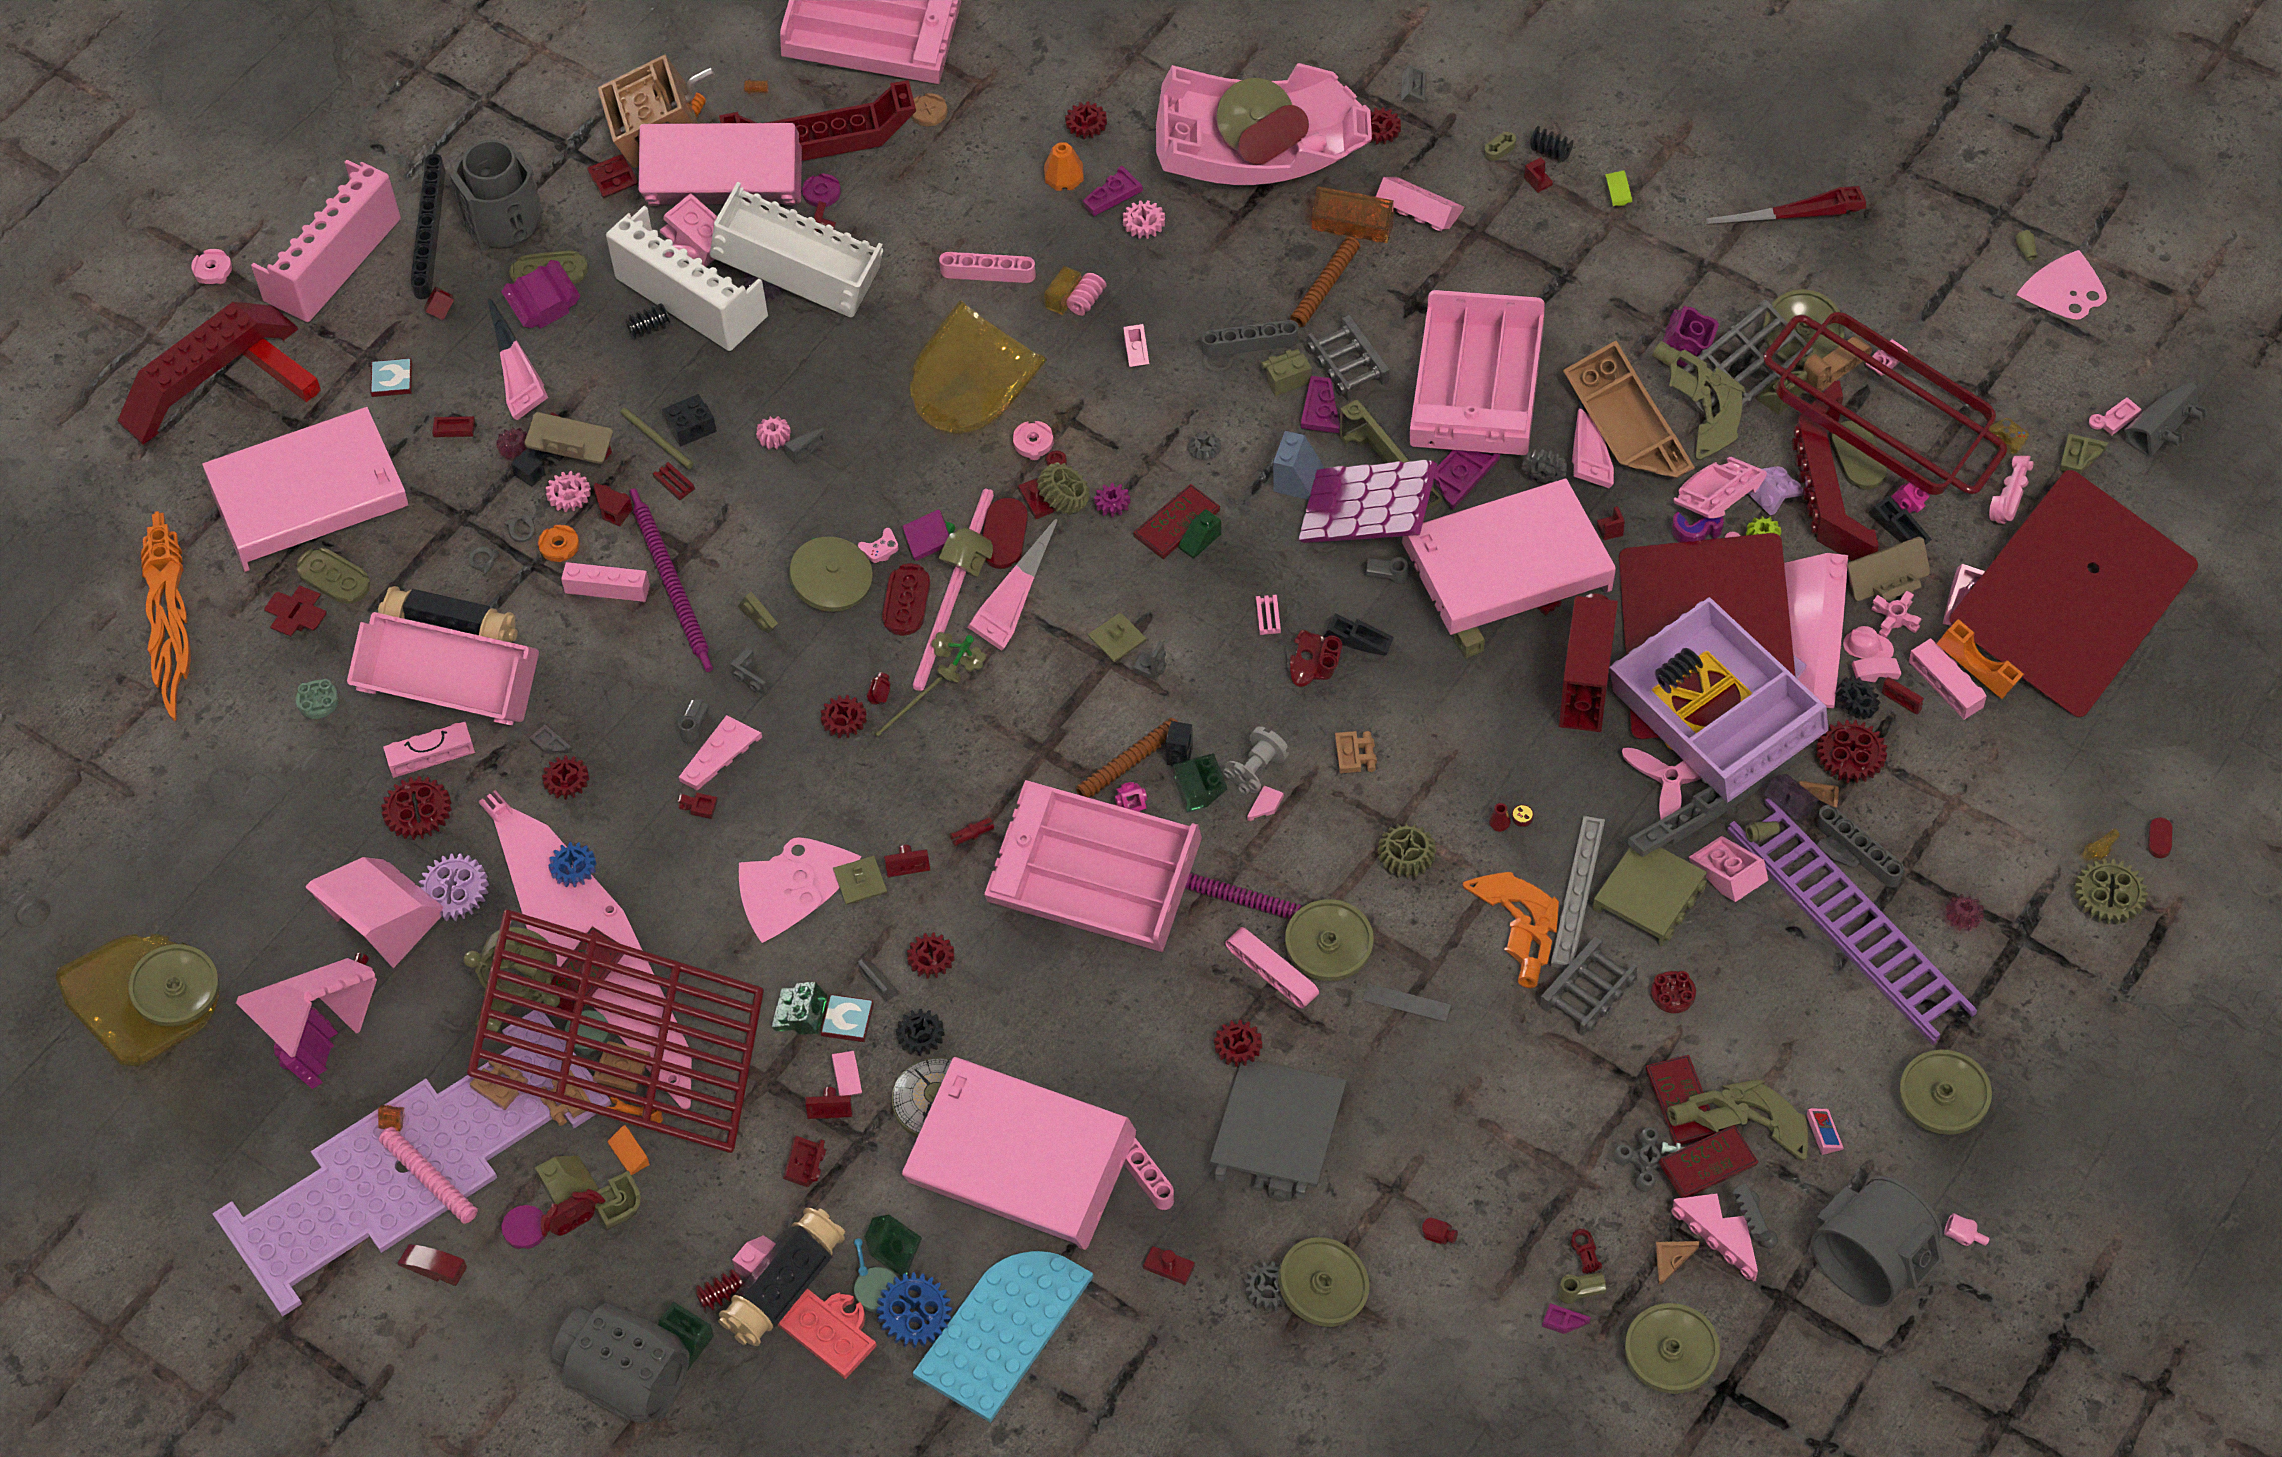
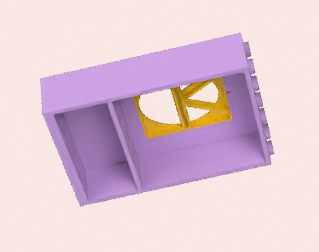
M1710 597L1699 602L1695 608L1682 614L1675 622L1665 626L1655 636L1649 637L1645 643L1638 648L1632 649L1628 655L1621 660L1615 661L1610 667L1613 692L1727 803L1828 731L1826 705ZM1683 648H1689L1699 656L1703 663V668L1696 666L1703 693L1680 687L1673 688L1671 685V693H1667L1659 685L1655 676V670L1661 668L1662 664L1668 663V660L1674 658L1676 653H1681ZM1708 671L1718 672L1726 677L1710 687ZM1732 684L1737 686L1741 702L1708 726L1694 725L1684 719ZM1672 696L1692 701L1676 712L1672 703Z

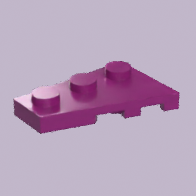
M1122 165L1117 169L1118 172L1114 176L1110 175L1106 179V183L1102 187H1097L1083 200L1084 207L1093 216L1143 191L1142 185Z
M1311 376L1301 420V428L1340 433V423L1331 378Z

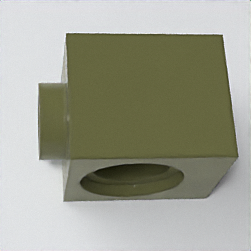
M1477 627L1454 634V641L1465 659L1484 651L1485 639Z

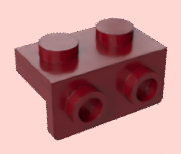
M795 1136L792 1141L783 1179L807 1188L814 1181L817 1182L821 1173V1169L818 1168L820 1161L822 1162L826 1153L824 1148L825 1140L820 1139L815 1143Z

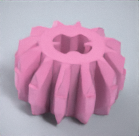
M770 416L769 420L762 419V424H758L756 435L762 447L766 446L768 450L775 447L777 450L778 446L784 447V444L790 441L791 429L785 419L781 420L779 416L773 419Z

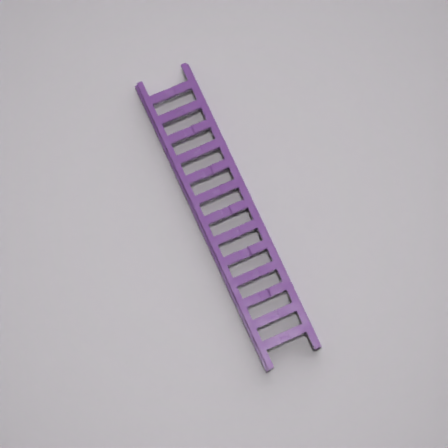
M1770 797L1765 800V804L1774 814L1762 822L1777 821L1779 823L1782 821L1788 829L1763 846L1759 847L1755 842H1749L1745 831L1735 821L1730 823L1727 829L1729 835L1741 847L1764 859L1767 874L1932 1045L1937 1042L1936 1040L1939 1039L1940 1033L1930 1022L1955 1004L1959 1003L1971 1017L1976 1015V1008ZM1794 836L1802 842L1790 853L1775 862L1768 856L1769 853ZM1808 851H1811L1817 857L1790 877L1782 871L1783 868ZM1822 866H1825L1831 872V874L1804 892L1796 885ZM1838 880L1846 887L1819 907L1811 901L1812 898ZM1854 895L1860 904L1832 923L1826 914ZM1867 911L1875 917L1874 920L1848 938L1840 931ZM1882 926L1890 932L1888 936L1863 953L1855 946ZM1897 941L1905 948L1879 968H1876L1870 962L1871 959ZM1912 956L1920 963V965L1893 984L1885 977V975ZM1926 972H1929L1935 980L1909 999H1906L1900 993L1902 989ZM1942 987L1950 994L1949 997L1923 1015L1915 1008V1006Z

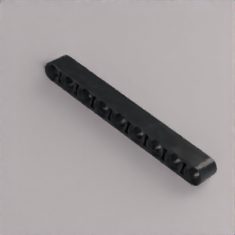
M435 153L428 155L424 163L410 280L414 296L421 300L428 298L432 293L446 173L442 157Z

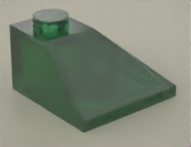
M889 1214L873 1217L865 1235L870 1255L900 1276H903L904 1273L908 1274L922 1237Z

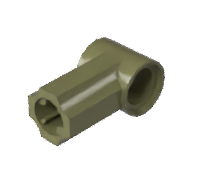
M1602 1273L1579 1277L1566 1275L1561 1280L1558 1297L1562 1302L1572 1304L1578 1298L1605 1294L1606 1282ZM1570 1287L1574 1289V1291H1569L1565 1288Z

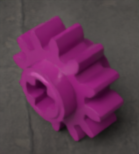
M1113 482L1110 484V487L1103 484V491L1096 490L1097 496L1094 497L1096 510H1102L1103 516L1110 513L1112 518L1116 512L1121 516L1122 509L1128 510V504L1131 503L1128 489L1122 490V484L1115 487Z

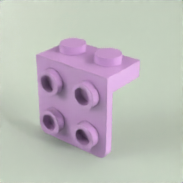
M1776 466L1763 468L1762 470L1767 472L1764 481L1755 493L1748 492L1769 515H1773L1777 512L1785 498L1802 496L1803 488L1798 481L1793 480L1787 474L1784 468Z

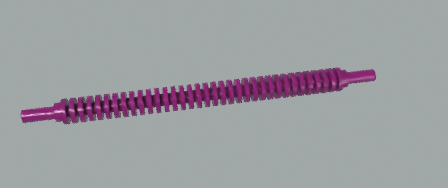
M633 488L629 493L634 503L633 513L692 652L700 658L705 671L710 672L713 670V666L707 655L708 644L648 505L641 501L637 489Z
M1191 872L1185 886L1187 890H1196L1197 893L1201 892L1204 895L1207 892L1208 896L1212 895V897H1217L1218 899L1223 897V900H1228L1229 902L1234 900L1235 904L1239 903L1242 906L1245 903V907L1250 905L1252 909L1260 910L1261 908L1262 912L1266 911V913L1270 914L1272 911L1273 915L1277 913V916L1280 917L1283 914V918L1288 916V919H1291L1302 908L1301 904L1297 905L1293 902L1291 905L1290 901L1286 902L1284 899L1280 902V898L1275 899L1273 896L1269 899V895L1264 896L1263 893L1259 894L1256 891L1253 893V890L1248 891L1246 888L1242 891V887L1237 888V886H1232L1229 883L1226 885L1225 882L1221 883L1218 880L1215 883V879L1210 880L1208 877H1199L1198 874L1194 875Z

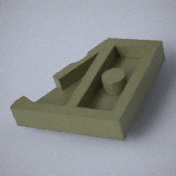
M2068 434L2060 470H2074L2081 474L2106 450L2108 442Z
M752 592L746 595L738 605V608L750 617L761 630L769 633L777 626L776 620Z

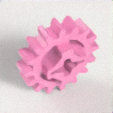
M1148 200L1146 204H1143L1142 201H1139V205L1132 203V208L1127 207L1126 212L1123 213V227H1126V232L1131 231V236L1138 234L1139 239H1141L1142 235H1145L1147 239H1149L1150 234L1155 237L1156 231L1162 232V227L1165 226V213L1162 212V207L1157 208V203L1150 205Z
M570 471L568 475H565L562 472L561 477L554 476L555 481H548L549 486L546 487L547 500L550 502L551 507L556 506L557 511L561 508L564 509V512H567L568 508L575 511L576 506L582 508V502L588 503L587 497L591 496L590 485L585 476L581 478L580 473L573 475L572 471Z

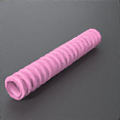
M389 1127L381 1133L379 1142L394 1157H397V1160L406 1166V1169L410 1170L463 1224L471 1222L476 1217L478 1209L454 1185L450 1184V1181L446 1180L417 1149H414V1146L405 1140L394 1127Z

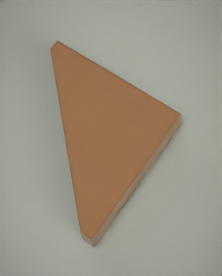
M1799 781L1798 790L1833 807H1837L1838 786Z
M1699 1241L1656 1242L1659 1284H1663L1699 1248Z

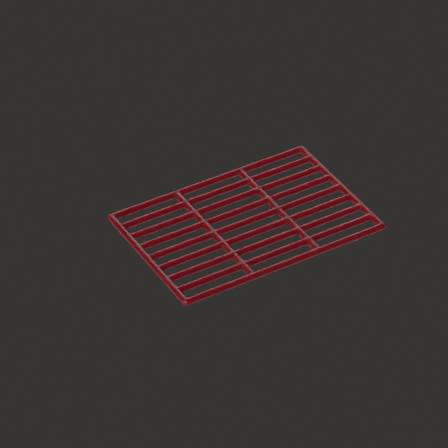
M507 909L504 911L467 1074L470 1077L732 1153L736 1144L764 989L753 984ZM511 920L586 942V952H578L510 931ZM508 939L583 962L582 971L579 973L504 950L506 940ZM596 946L670 968V979L595 957ZM502 959L578 981L577 993L500 970ZM592 965L668 988L666 999L590 976ZM680 972L752 993L754 994L753 1004L678 982ZM499 978L575 1001L573 1012L497 990V980ZM591 985L663 1007L662 1018L586 996L587 986ZM676 991L751 1013L749 1024L674 1002ZM493 998L571 1021L569 1032L491 1009ZM585 1004L660 1027L658 1038L581 1015L583 1005ZM672 1010L746 1032V1042H738L670 1021ZM491 1018L565 1040V1050L562 1052L486 1029L488 1019ZM579 1024L655 1046L654 1058L577 1035ZM668 1030L743 1052L742 1063L666 1041ZM484 1038L561 1060L560 1072L482 1049ZM575 1044L652 1066L650 1077L573 1055ZM664 1049L740 1072L738 1083L663 1061ZM482 1058L558 1081L556 1092L478 1070L479 1059ZM574 1064L648 1086L646 1097L569 1075L570 1066ZM660 1069L735 1091V1100L730 1102L658 1080ZM570 1084L644 1106L642 1118L564 1095L566 1085ZM656 1089L732 1111L731 1121H723L654 1100ZM652 1109L729 1131L727 1143L651 1121Z

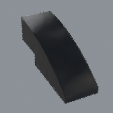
M1889 495L1869 511L1873 518L1901 543L1916 537L1923 538L1925 545L1932 540L1907 509L1901 510Z
M1336 613L1330 620L1323 636L1325 638L1336 636L1341 640L1342 645L1379 655H1387L1394 639L1393 636L1363 621L1356 619L1355 622H1352Z

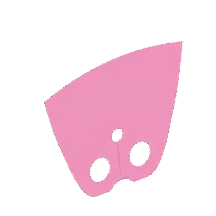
M2079 250L2060 257L2043 267L2016 294L2041 308L2076 320L2088 315L2090 308L2098 307L2107 300L2102 283ZM2076 291L2077 295L2071 296L2070 292ZM2089 291H2095L2099 294V299L2091 301L2087 298L2086 294ZM2071 304H2078L2082 310L2079 313H2072L2069 310V306Z
M793 838L784 846L782 854L772 857L769 861L800 862L810 865L815 875L813 885L819 890L821 895L820 906L840 888L833 868L860 860L861 856L816 840ZM793 846H804V854L801 856L793 855L791 852ZM796 871L793 875V879L796 882H802L807 877L805 871ZM785 889L784 894L790 895L791 889ZM803 893L800 896L802 904L807 905L813 901L811 893Z
M788 861L739 863V886L743 906L754 932L762 943L799 922L821 903L820 892L813 885L815 875L810 865ZM798 870L805 871L807 874L806 879L802 882H796L793 879L794 873ZM785 889H791V894L785 895ZM803 893H811L813 895V901L810 904L805 905L800 902V896Z

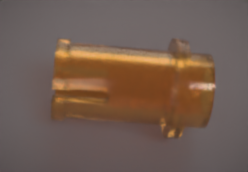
M745 80L744 90L748 94H751V92L768 93V80Z

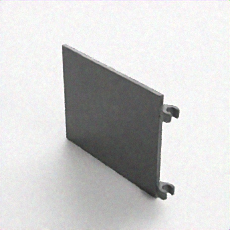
M1247 1060V1066H1244L1241 1062L1210 1160V1165L1217 1166L1215 1180L1224 1182L1227 1169L1229 1168L1298 1183L1296 1198L1304 1200L1307 1187H1317L1347 1080L1258 1061L1251 1062Z

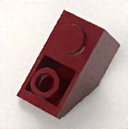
M595 482L593 486L603 520L620 527L633 510L630 497L623 492L619 493L612 490L607 485H600Z

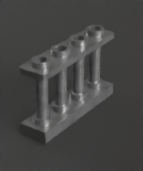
M1350 315L1342 318L1341 330L1316 340L1312 333L1308 334L1306 346L1309 353L1314 354L1318 365L1325 369L1327 377L1331 378V381L1336 385L1338 393L1343 395L1346 400L1351 399L1352 388L1373 378L1378 379L1382 385L1389 382V368ZM1343 337L1348 338L1351 342L1328 354L1322 348ZM1352 351H1358L1361 355L1360 358L1338 368L1332 362V360ZM1362 365H1368L1371 371L1350 381H1346L1342 375Z
M1594 937L1545 991L1541 996L1540 1008L1546 1012L1552 1006H1557L1581 1023L1579 1034L1582 1036L1588 1031H1593L1598 1023L1597 1020L1601 1016L1605 1017L1608 1014L1611 1004L1614 1001L1618 1002L1622 998L1627 986L1631 987L1638 978L1636 975L1638 966L1633 964L1626 971L1604 956L1601 951L1602 941L1597 937ZM1592 961H1598L1621 977V979L1613 986L1588 969ZM1579 976H1584L1605 990L1607 994L1599 1001L1576 985L1575 980ZM1565 991H1571L1594 1007V1009L1586 1016L1564 1001L1562 995Z

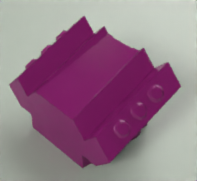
M550 260L546 267L538 266L533 272L518 277L514 284L506 283L501 291L523 327L533 328L538 326L539 329L569 314L568 308L575 305L581 296L559 261Z
M1684 305L1681 310L1674 309L1670 316V322L1666 327L1663 342L1678 351L1686 350L1698 357L1702 350L1712 345L1719 323L1717 319L1698 313L1695 308ZM1681 359L1677 361L1678 366L1681 365L1685 367L1688 365Z
M313 1006L310 1008L295 1057L291 1058L276 1042L274 1045L275 1056L279 1059L280 1067L291 1070L311 1089L323 1083L318 1075L328 1070L326 1068L327 1058L331 1048L334 1047L330 1038L338 1034L331 1022Z

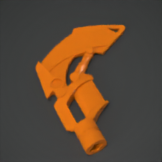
M1512 872L1486 875L1463 882L1464 889L1492 906L1501 903V906L1506 907L1516 919L1510 922V936L1507 948L1505 947L1504 950L1521 964L1518 983L1526 988L1536 987L1541 966L1548 964L1552 940L1548 936V931L1557 932L1559 901L1555 896L1552 899L1536 886L1516 878ZM1511 902H1521L1530 912L1535 926L1531 925V918L1525 915L1519 908H1516ZM1532 940L1540 945L1537 959L1528 956Z

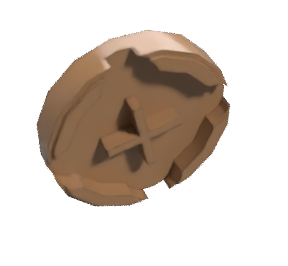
M927 93L925 96H917L914 99L916 112L911 118L915 123L927 127L935 126L946 118L948 109L943 97Z

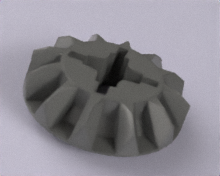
M1205 431L1204 434L1197 433L1195 437H1191L1189 451L1195 458L1209 460L1219 454L1221 443L1214 433L1208 434ZM1206 442H1208V446L1205 445L1201 448V443L1205 444Z

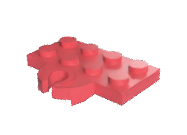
M806 1289L777 1325L844 1379L877 1346L874 1340L861 1331L865 1323V1313L861 1302L856 1304L854 1312L845 1313L844 1308L854 1302V1297L840 1294V1292L831 1295L824 1302L809 1289Z

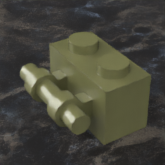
M1299 349L1287 350L1280 356L1268 357V360L1261 362L1262 368L1264 370L1267 369V383L1275 396L1310 383L1312 367L1305 355L1300 353Z

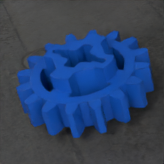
M569 842L566 848L560 845L561 851H553L555 857L549 858L551 864L548 866L552 878H556L558 884L564 882L565 887H568L572 883L576 887L578 882L584 885L585 878L592 879L591 873L596 872L595 865L597 863L593 851H589L587 845L581 848L579 842L576 846Z

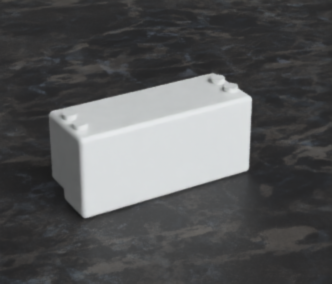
M737 182L714 222L710 256L845 316L853 317L879 270L883 253L882 244L878 243L876 248L870 246L868 241L863 240L861 242L852 238L851 234L847 232L843 234L833 230L831 225L824 226L815 222L813 217H803L797 214V211L794 209L789 211L780 207L776 201L771 203L762 199L757 193L753 195L743 191L744 188L741 187V183ZM743 197L748 198L752 203L746 202ZM761 205L766 206L769 210L763 209ZM779 213H783L787 218L781 217ZM797 221L803 222L805 226L798 224ZM815 228L821 230L823 234L818 233ZM832 236L838 237L841 242L836 241ZM850 244L856 245L859 249L853 248Z
M643 206L632 217L628 213L606 233L616 279L657 305L662 303L667 312L726 350H733L768 317L761 279L756 280L746 290L743 285L739 288L733 285L730 277L722 278L717 275V269L714 267L708 269L703 266L701 258L692 259L688 256L686 249L678 250L673 247L671 239L664 241L659 238L657 230H652L646 206ZM673 252L674 256L666 257L664 253Z

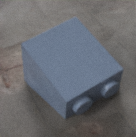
M1285 431L1273 462L1274 492L1309 500L1317 469H1324V466L1305 435Z

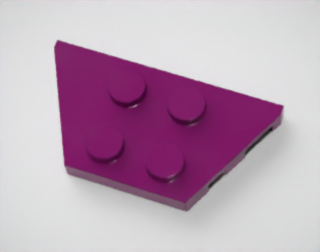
M1452 450L1437 466L1433 481L1452 510L1500 460V454L1488 455L1477 451Z

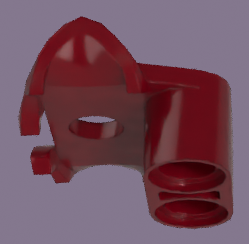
M1302 629L1294 640L1298 644L1296 656H1290L1291 678L1298 687L1310 684L1313 679H1330L1338 665L1342 649V642L1338 637L1328 636L1324 640L1322 635ZM1304 651L1309 652L1312 655V659H1303L1301 653Z
M587 1189L585 1192H573L572 1197L558 1205L552 1204L550 1210L541 1217L543 1237H546L549 1231L557 1236H562L588 1222L595 1213L596 1204H603L605 1199L596 1191Z

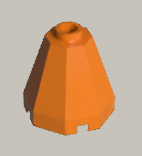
M1057 143L1052 147L1044 165L1045 183L1056 191H1062V188L1073 190L1084 181L1083 163L1073 147L1068 143Z

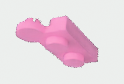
M2126 397L2107 411L2105 416L2099 414L2092 415L2089 419V425L2097 430L2103 428L2113 435L2138 417L2142 409Z

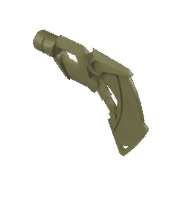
M1660 341L1652 357L1669 366V386H1674L1689 395L1695 402L1702 400L1706 424H1701L1698 428L1695 458L1697 460L1704 459L1738 439L1737 429L1742 412V393H1745V389L1717 366L1715 372H1712L1710 368H1707L1705 361L1686 350L1678 351L1665 342ZM1681 359L1696 368L1697 377L1677 366V361ZM1711 389L1718 399L1720 412L1714 418L1711 408ZM1701 450L1708 451V452H1706V453H1704V454H1701V453H1700Z
M1757 1079L1723 1085L1725 1090L1722 1093L1712 1090L1691 1096L1687 1102L1668 1107V1118L1673 1126L1695 1121L1715 1132L1736 1124H1747L1748 1118L1768 1127L1773 1132L1771 1138L1799 1160L1805 1161L1807 1158L1808 1130L1806 1116L1798 1113L1782 1096L1764 1085L1765 1081ZM1710 1103L1720 1107L1706 1112L1698 1108ZM1748 1105L1769 1113L1771 1120L1750 1109Z

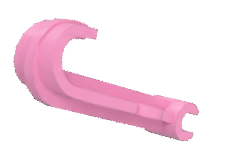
M2031 456L2013 457L2012 467L2014 470L2012 476L2005 478L2004 484L2006 487L2003 488L2001 496H1993L1989 511L1991 521L2005 524L2007 521L2014 519L2024 492L2022 488L2026 487L2029 482L2025 476L2026 472L2031 471L2034 462L2029 461Z

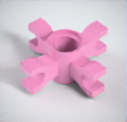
M1906 591L1900 601L1896 600L1888 603L1879 595L1876 596L1873 600L1872 610L1886 615V619L1881 624L1880 635L1887 638L1892 628H1899L1903 625L1914 633L1920 628L1919 623L1922 619L1907 613V609L1912 604L1911 599L1914 597V594Z

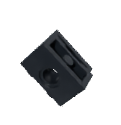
M699 394L662 409L663 415L680 447L717 432L714 416Z

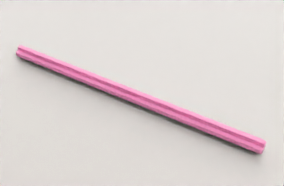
M984 489L982 491L969 529L979 534L994 496L991 489ZM954 568L913 682L914 690L923 691L936 657L932 641L936 639L938 632H945L966 574L960 568Z

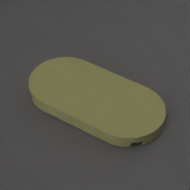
M572 250L521 256L517 259V262L512 263L509 274L514 284L518 277L533 272L538 266L546 267L550 260L559 261L572 283L576 284L587 275L588 264L584 256Z
M1853 421L1840 423L1878 448L1873 434ZM1832 433L1831 443L1848 482L1864 490L1879 487L1886 477L1887 468Z
M318 548L319 550L314 551L313 549L308 550L298 559L297 571L300 579L337 602L344 604L355 603L363 599L369 592L370 580L367 573L362 568L326 548Z

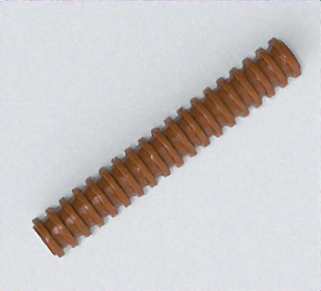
M1349 236L1345 238L1290 316V319L1295 321L1298 327H1305L1360 249V243L1355 238Z
M1170 717L1168 721L1163 722V725H1159L1158 729L1155 728L1153 733L1149 732L1148 736H1144L1142 740H1138L1127 751H1123L1122 755L1119 754L1117 758L1112 759V762H1108L1107 766H1102L1091 777H1087L1086 781L1083 780L1081 785H1076L1078 795L1088 798L1094 797L1095 793L1098 794L1100 790L1105 789V786H1109L1110 782L1113 783L1115 778H1120L1126 771L1131 770V767L1134 768L1141 760H1145L1146 756L1149 757L1151 752H1156V749H1160L1161 745L1166 744L1171 721H1178Z

